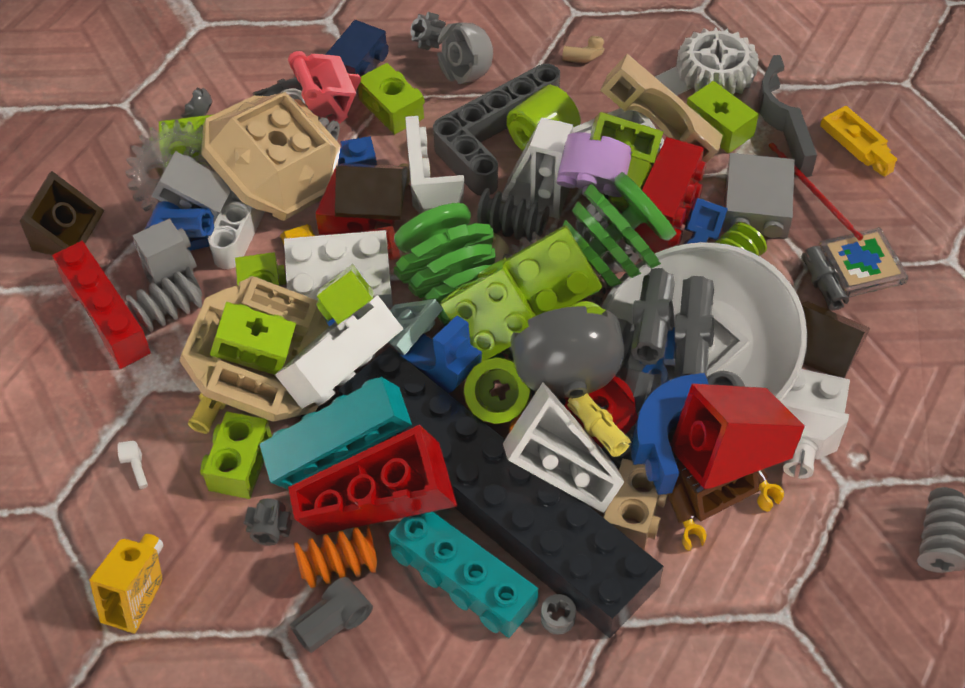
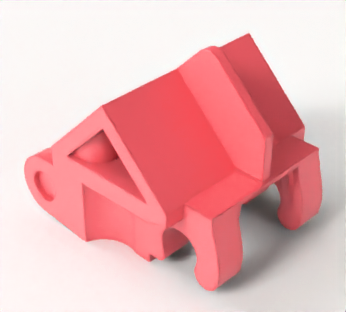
M302 51L291 53L288 57V62L302 86L301 94L309 110L314 115L320 116V118H325L327 115L332 114L327 117L329 123L331 121H337L339 124L348 118V111L361 81L360 75L347 73L340 56L323 54L306 56Z

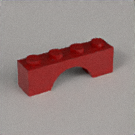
M83 240L53 254L52 257L62 281L75 301L79 300L85 308L105 347L118 367L122 369L151 354L143 329Z

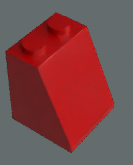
M691 384L670 446L672 452L704 489H711L792 459L805 425L767 388Z

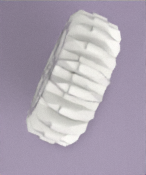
M716 27L713 31L703 28L701 33L693 32L690 38H685L684 43L680 46V50H678L676 67L680 80L685 81L686 88H694L695 93L710 82L715 81L733 95L735 92L742 94L745 88H750L757 75L759 59L758 53L755 51V45L749 44L747 37L740 38L739 32L732 34L729 33L728 28L725 31H718Z

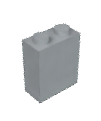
M730 153L724 196V207L728 208L722 225V232L729 231L734 224L745 223L755 228L762 236L787 239L793 218L795 159Z

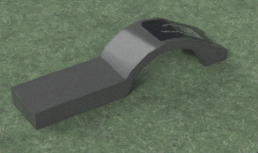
M773 55L761 84L758 99L759 113L765 122L776 130L783 131L791 156L795 159V166L806 177H810L813 173L817 153L801 109L780 102L771 93L780 88L781 83L777 73L784 71L781 55Z

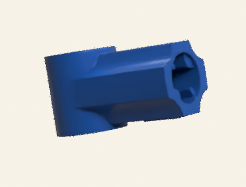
M161 201L156 204L145 227L147 229L170 218L176 229L182 228L188 237L211 236L215 228L213 224L214 215L209 208L181 209L174 203Z

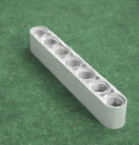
M290 88L282 91L286 92L293 99H301L306 105L300 90ZM232 190L214 223L215 228L212 235L208 236L214 264L222 269L236 267L235 258L245 255L265 211L257 210L242 203Z

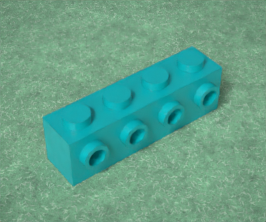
M380 377L366 381L362 388L349 395L337 397L332 401L331 405L324 409L305 415L295 425L274 432L271 438L259 445L270 483L288 489L291 485L373 447L412 426L400 388Z
M434 512L404 517L389 533L391 554L400 564L406 567L410 564L420 572L422 579L433 588H438L439 586L449 593L451 600L459 608L465 611L468 609L473 611L480 617L483 625L494 633L500 631L510 638L538 605V587Z

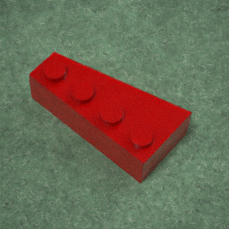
M420 424L288 487L294 519L316 535L457 507L440 443Z

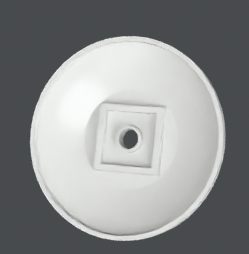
M690 243L674 246L655 253L661 264L654 268H663L674 276L675 287L672 300L674 327L676 315L680 314L683 280L691 276H704L706 279L713 280L712 315L714 316L713 346L709 347L707 377L717 371H730L742 379L745 387L767 388L776 398L783 400L800 374L807 347V329L803 307L794 288L785 276L762 257L745 249L727 244ZM642 261L636 264V267L642 274L630 278L625 273L619 279L622 284L615 285L611 289L601 307L613 313L617 318L627 320L631 324H633L634 301L640 300L643 278L651 271V268ZM631 352L628 360L629 369L642 372L646 365L640 364L638 359H634ZM665 365L670 380L674 379L675 365ZM658 374L654 376L650 394L662 385L661 376ZM675 430L669 433V435H674Z

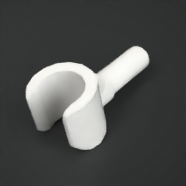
M135 441L119 442L118 457L120 463L131 462L139 489L148 487L142 469V452Z

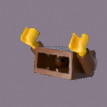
M674 454L679 476L673 492L669 493V500L678 523L683 522L685 531L682 536V545L688 551L692 549L691 540L688 538V535H697L702 546L707 536L705 529L695 524L693 518L696 517L701 522L759 491L761 493L757 498V503L763 511L769 512L773 507V502L768 496H771L778 505L783 500V489L777 484H769L766 479L769 477L764 469L717 487L704 489Z

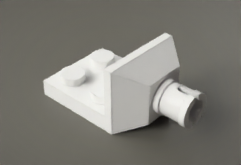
M418 116L405 117L413 207L421 214L440 205L463 203L464 175L430 178L429 158H423L428 157L426 127H419Z
M801 369L797 380L783 400L778 399L805 425L793 458L784 462L783 470L789 476L794 477L796 465L800 463L798 478L805 479L811 477L814 472V459H820L838 450L849 419V414H845L850 379Z

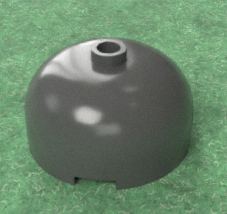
M586 306L560 308L539 314L528 320L529 327L521 333L513 332L510 340L515 369L523 383L534 392H537L542 382H544L557 398H578L586 393L590 394L601 389L616 376L624 358V343L618 318L607 310L602 315L587 313Z

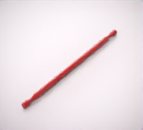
M773 142L769 144V148L775 151L779 158L789 159L783 152H780ZM794 165V174L854 234V237L861 241L864 236L854 229L853 225Z

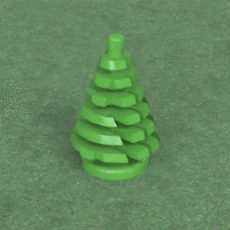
M620 172L614 178L615 187L628 203V207L621 214L594 185L590 184L584 192L590 203L609 224L608 227L604 229L578 201L572 210L577 219L593 236L594 239L587 243L567 220L563 223V226L567 225L590 266L597 271L610 287L622 283L601 259L606 253L630 278L642 274L617 244L620 240H623L649 268L652 269L661 264L654 252L634 230L640 224L646 223L663 240H670L677 234L662 212L624 172Z
M450 203L427 210L401 226L394 235L396 247L402 252L409 254L403 255L396 262L397 266L394 267L393 273L400 281L408 283V289L415 296L424 298L423 300L436 299L440 306L445 297L461 285L477 280L478 274L482 270L495 263V248H492L493 228H491L490 224L474 223L468 225L471 213L464 203ZM443 309L438 315V319L446 326L450 319ZM501 352L489 358L505 359L504 355Z

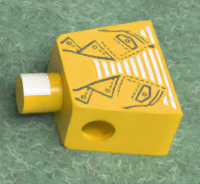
M144 534L139 543L129 539L119 540L89 579L100 623L134 634L137 632L162 582L158 555L164 545L155 535Z

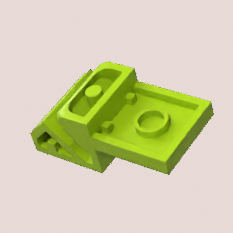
M564 225L507 259L505 257L482 270L478 274L477 280L463 284L442 300L441 306L450 321L458 315L468 322L470 344L482 352V362L511 347L510 340L513 332L521 333L524 329L528 328L529 319L548 311L570 307L600 290L602 284L567 225Z

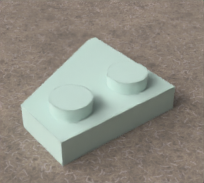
M436 299L395 304L390 309V312L403 327V330L388 343L401 355H405L419 337L434 326V319L443 308Z

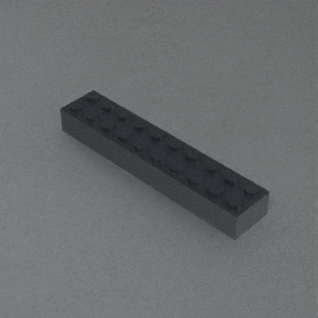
M390 346L338 389L339 397L349 395L362 388L366 381L380 377L397 385L400 388L412 426L386 440L420 424L440 443L457 507L454 508L556 594L569 597L575 604L576 611L609 639L660 587L664 567L661 563L586 503L510 462L507 459L503 446L505 438Z

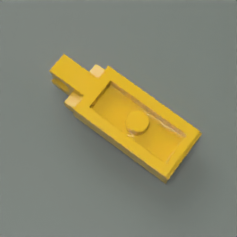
M843 106L821 119L820 127L858 160L867 166L872 165L873 170L883 177L894 172L897 158L890 153L891 150L887 146L888 140L848 106Z

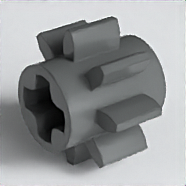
M428 12L426 16L418 14V18L413 21L410 29L412 41L419 42L418 48L430 50L431 47L438 49L441 44L438 43V37L446 22L439 20V15Z
M262 499L257 503L256 508H247L244 524L247 525L246 532L251 533L250 538L256 543L269 546L278 543L280 536L289 537L293 521L290 519L291 513L287 512L286 506L278 500Z

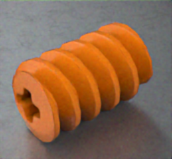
M369 524L367 525L366 536H363L358 527L353 528L351 540H348L343 531H339L336 544L332 542L328 535L323 536L322 547L320 548L313 538L308 539L307 551H303L298 542L294 543L301 578L306 580L310 588H316L317 576L319 575L326 585L331 584L332 572H336L339 578L346 577L347 568H351L355 576L360 577L363 564H366L371 573H376L377 557Z

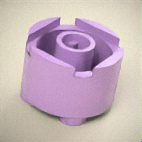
M577 132L568 134L556 183L563 187L581 188L584 196H586L584 194L585 190L592 184L601 193L613 197H622L614 185V178L620 172L628 174L632 154L630 146L606 136H602L601 141L590 140L591 133Z

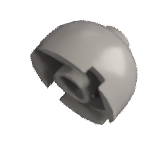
M452 23L442 29L438 37V43L442 42V52H438L437 56L440 68L449 81H454L455 79L458 82L457 84H464L476 81L484 76L491 67L493 59V46L485 30L474 23Z

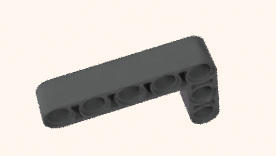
M552 64L538 65L438 118L434 122V151L456 175H464V183L476 195L481 196L486 188H490L491 195L498 188V161L481 142L507 129L508 113L542 87L551 84L560 88V70Z

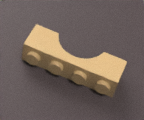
M626 54L606 76L600 91L624 111L634 110L645 115L664 131L666 137L704 147L702 157L704 162H708L719 152L723 135L630 55Z

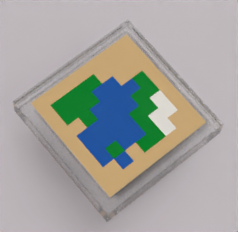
M881 227L861 231L860 233L864 236L861 241H858L852 233L819 242V247H821L830 267L836 269L839 275L838 281L848 298L907 283L909 276Z

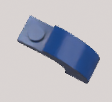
M457 315L433 337V340L422 334L409 351L401 356L447 393H451L467 378L473 367L481 362L482 352L470 344L469 324Z
M705 373L685 375L665 382L647 397L639 412L631 440V457L633 465L645 464L647 478L649 481L654 482L657 495L673 492L679 471L668 440V434L677 427L691 384H708Z

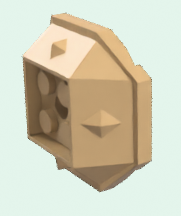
M286 92L270 96L254 95L206 118L203 124L201 155L242 203L257 210L272 213L273 217L285 221L322 200L334 169L338 165L341 145L318 120V116L314 115L301 99H293Z
M254 276L239 282V285L206 297L180 357V363L203 396L273 422L316 412L318 405L315 402L301 409L274 374L211 356L210 352L226 302L243 304L253 310L269 315H279L288 321L296 323L288 355L284 363L285 366L329 327L324 316L316 306L318 301Z

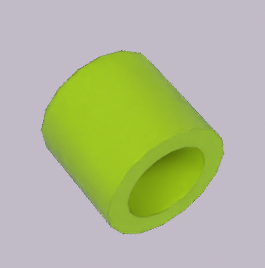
M551 84L542 87L513 108L507 115L509 134L522 151L525 149L541 117L573 124V127L581 124L580 114L574 101L561 88Z
M503 358L487 359L474 366L466 378L464 387L465 400L472 413L481 420L494 424L509 422L523 413L530 402L532 390L523 383L517 374L514 361ZM500 380L501 384L508 383L510 386V390L505 392L506 399L501 400L498 395L492 396L490 390L495 387L494 381Z

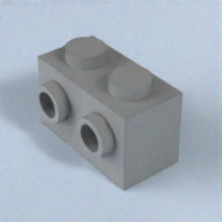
M175 151L152 197L160 201L174 203L181 209L209 208L214 215V223L231 189L216 171L202 166L190 156L182 155Z
M170 218L132 235L147 280L150 284H156L161 290L162 278L166 277L174 284L173 274L178 271L186 277V267H189L192 273L193 269L197 267L191 252L187 249L191 246L188 236L182 228L177 230Z

